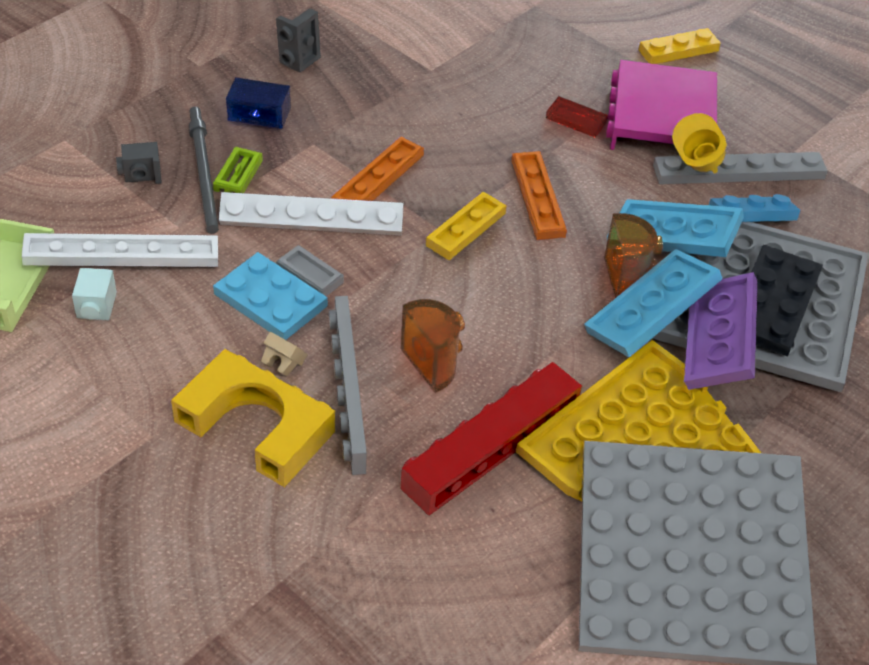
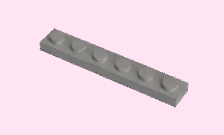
M820 152L725 154L724 161L717 167L718 172L716 174L712 171L699 172L694 170L682 160L681 156L655 157L653 163L659 184L825 179L828 171Z
M335 296V310H329L330 330L336 329V334L331 335L332 353L339 354V359L334 360L335 380L342 379V385H337L338 406L345 407V412H340L341 433L348 434V440H343L344 461L351 462L352 475L366 474L367 452L348 296Z

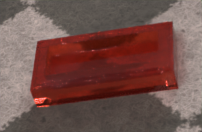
M558 96L547 110L546 119L596 138L607 123L608 115Z

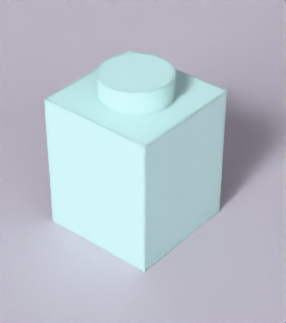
M80 268L72 294L77 318L89 320L110 319L117 293L113 270Z

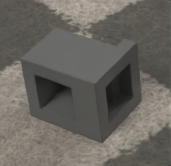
M157 142L121 144L122 157H116L118 175H124L125 182L155 180L156 184L162 183Z

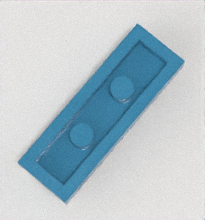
M775 194L773 197L749 195L747 198L726 195L723 198H710L709 202L710 206L743 208L744 219L742 222L798 220L800 209L790 202L791 199L780 194Z

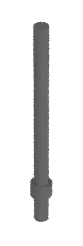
M192 107L189 110L191 119L189 133L194 140L206 231L214 234L218 232L219 227L205 142L207 129L205 122L202 120L200 108Z

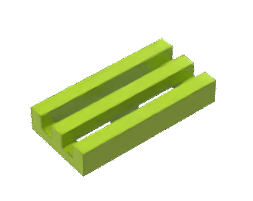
M235 147L213 182V190L220 192L221 189H224V192L232 193V191L244 193L263 161L262 153ZM241 156H244L241 162L238 163V165L236 166L235 172L231 177L230 181H226L230 173L232 172L233 168L235 167L236 163L238 162L239 158Z

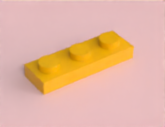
M709 28L641 41L639 52L648 63L659 64L717 52L721 42Z
M482 192L426 237V247L447 260H451L506 214L507 205Z

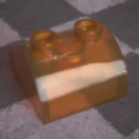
M613 214L604 260L615 298L657 265L654 254H661L663 251L662 237L657 235L653 226L646 220L632 214Z
M419 299L403 304L400 349L434 393L446 388L455 377L457 355L463 350L459 336L460 331L465 329V322L461 314L457 311L455 312L448 305L436 300Z

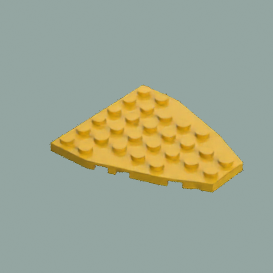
M653 340L521 440L516 448L517 454L566 495L581 502L584 441L749 453L761 452L739 423L733 425L725 414L727 407L721 400L715 401L707 391L708 386L688 390L684 382L685 363Z

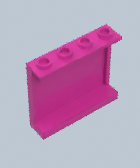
M620 60L618 70H613L608 120L613 121H608L606 137L611 138L610 150L615 149L617 137L674 144L672 139L673 129L680 120L694 113L709 115L717 123V72Z

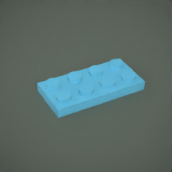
M627 199L607 235L608 246L672 252L677 249L686 254L726 257L744 219L743 208Z
M675 249L584 324L586 331L596 339L630 357L723 279L720 269Z

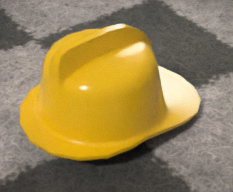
M694 113L684 117L677 123L672 134L673 143L679 155L694 170L699 172L712 171L716 174L718 172L717 167L724 161L727 142L716 121L709 115Z

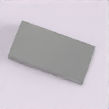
M299 245L276 261L277 265L325 296H328L344 283L343 274Z

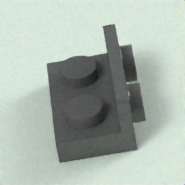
M309 8L293 20L283 16L276 18L279 61L281 64L297 72H302L321 58L317 11Z

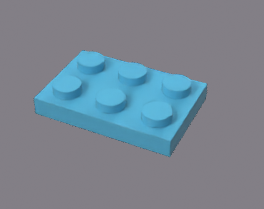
M259 252L213 285L214 295L267 331L285 340L328 306V297Z

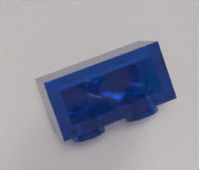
M235 77L226 97L228 121L283 129L291 109L290 86Z

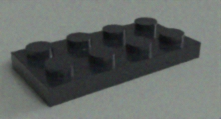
M763 244L751 273L754 272L757 279V346L785 356L789 355L823 264Z

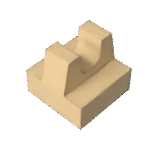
M269 332L264 341V344L267 346L261 362L272 367L275 360L281 358V364L277 371L288 376L297 364L302 366L308 354L294 344Z

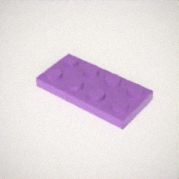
M754 272L722 279L689 307L684 382L688 390L755 378L757 279Z

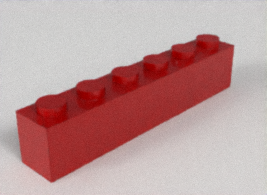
M551 362L543 369L535 370L526 381L519 386H512L495 403L490 402L485 405L478 415L469 421H462L451 434L445 438L435 440L424 453L418 457L413 456L408 459L401 470L400 489L430 516L516 453L517 444L580 396L582 385L554 362Z

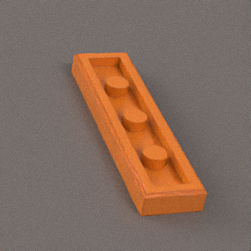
M403 137L398 138L338 190L331 199L375 200L424 156V148Z
M541 152L512 153V164L536 240L566 238L567 229Z

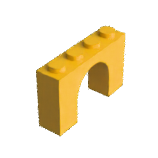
M224 349L171 400L174 422L200 438L224 414L233 408L255 404L275 411L282 420L255 448L256 471L284 488L335 433V410L327 403L315 400L303 393L300 388L283 382L270 371L260 369L250 363L245 357L236 355L227 349Z

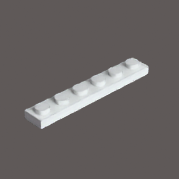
M221 192L220 225L402 236L403 203Z
M24 233L22 263L23 265L218 267V236Z

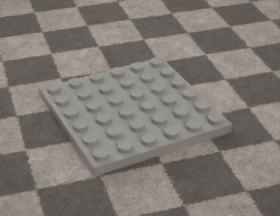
M742 222L726 257L688 254L720 269L723 279L751 273L763 244L823 264L789 355L785 356L756 345L755 368L842 392L847 376L869 253L753 222ZM689 308L652 339L687 348Z
M584 441L578 651L746 665H817L801 456Z

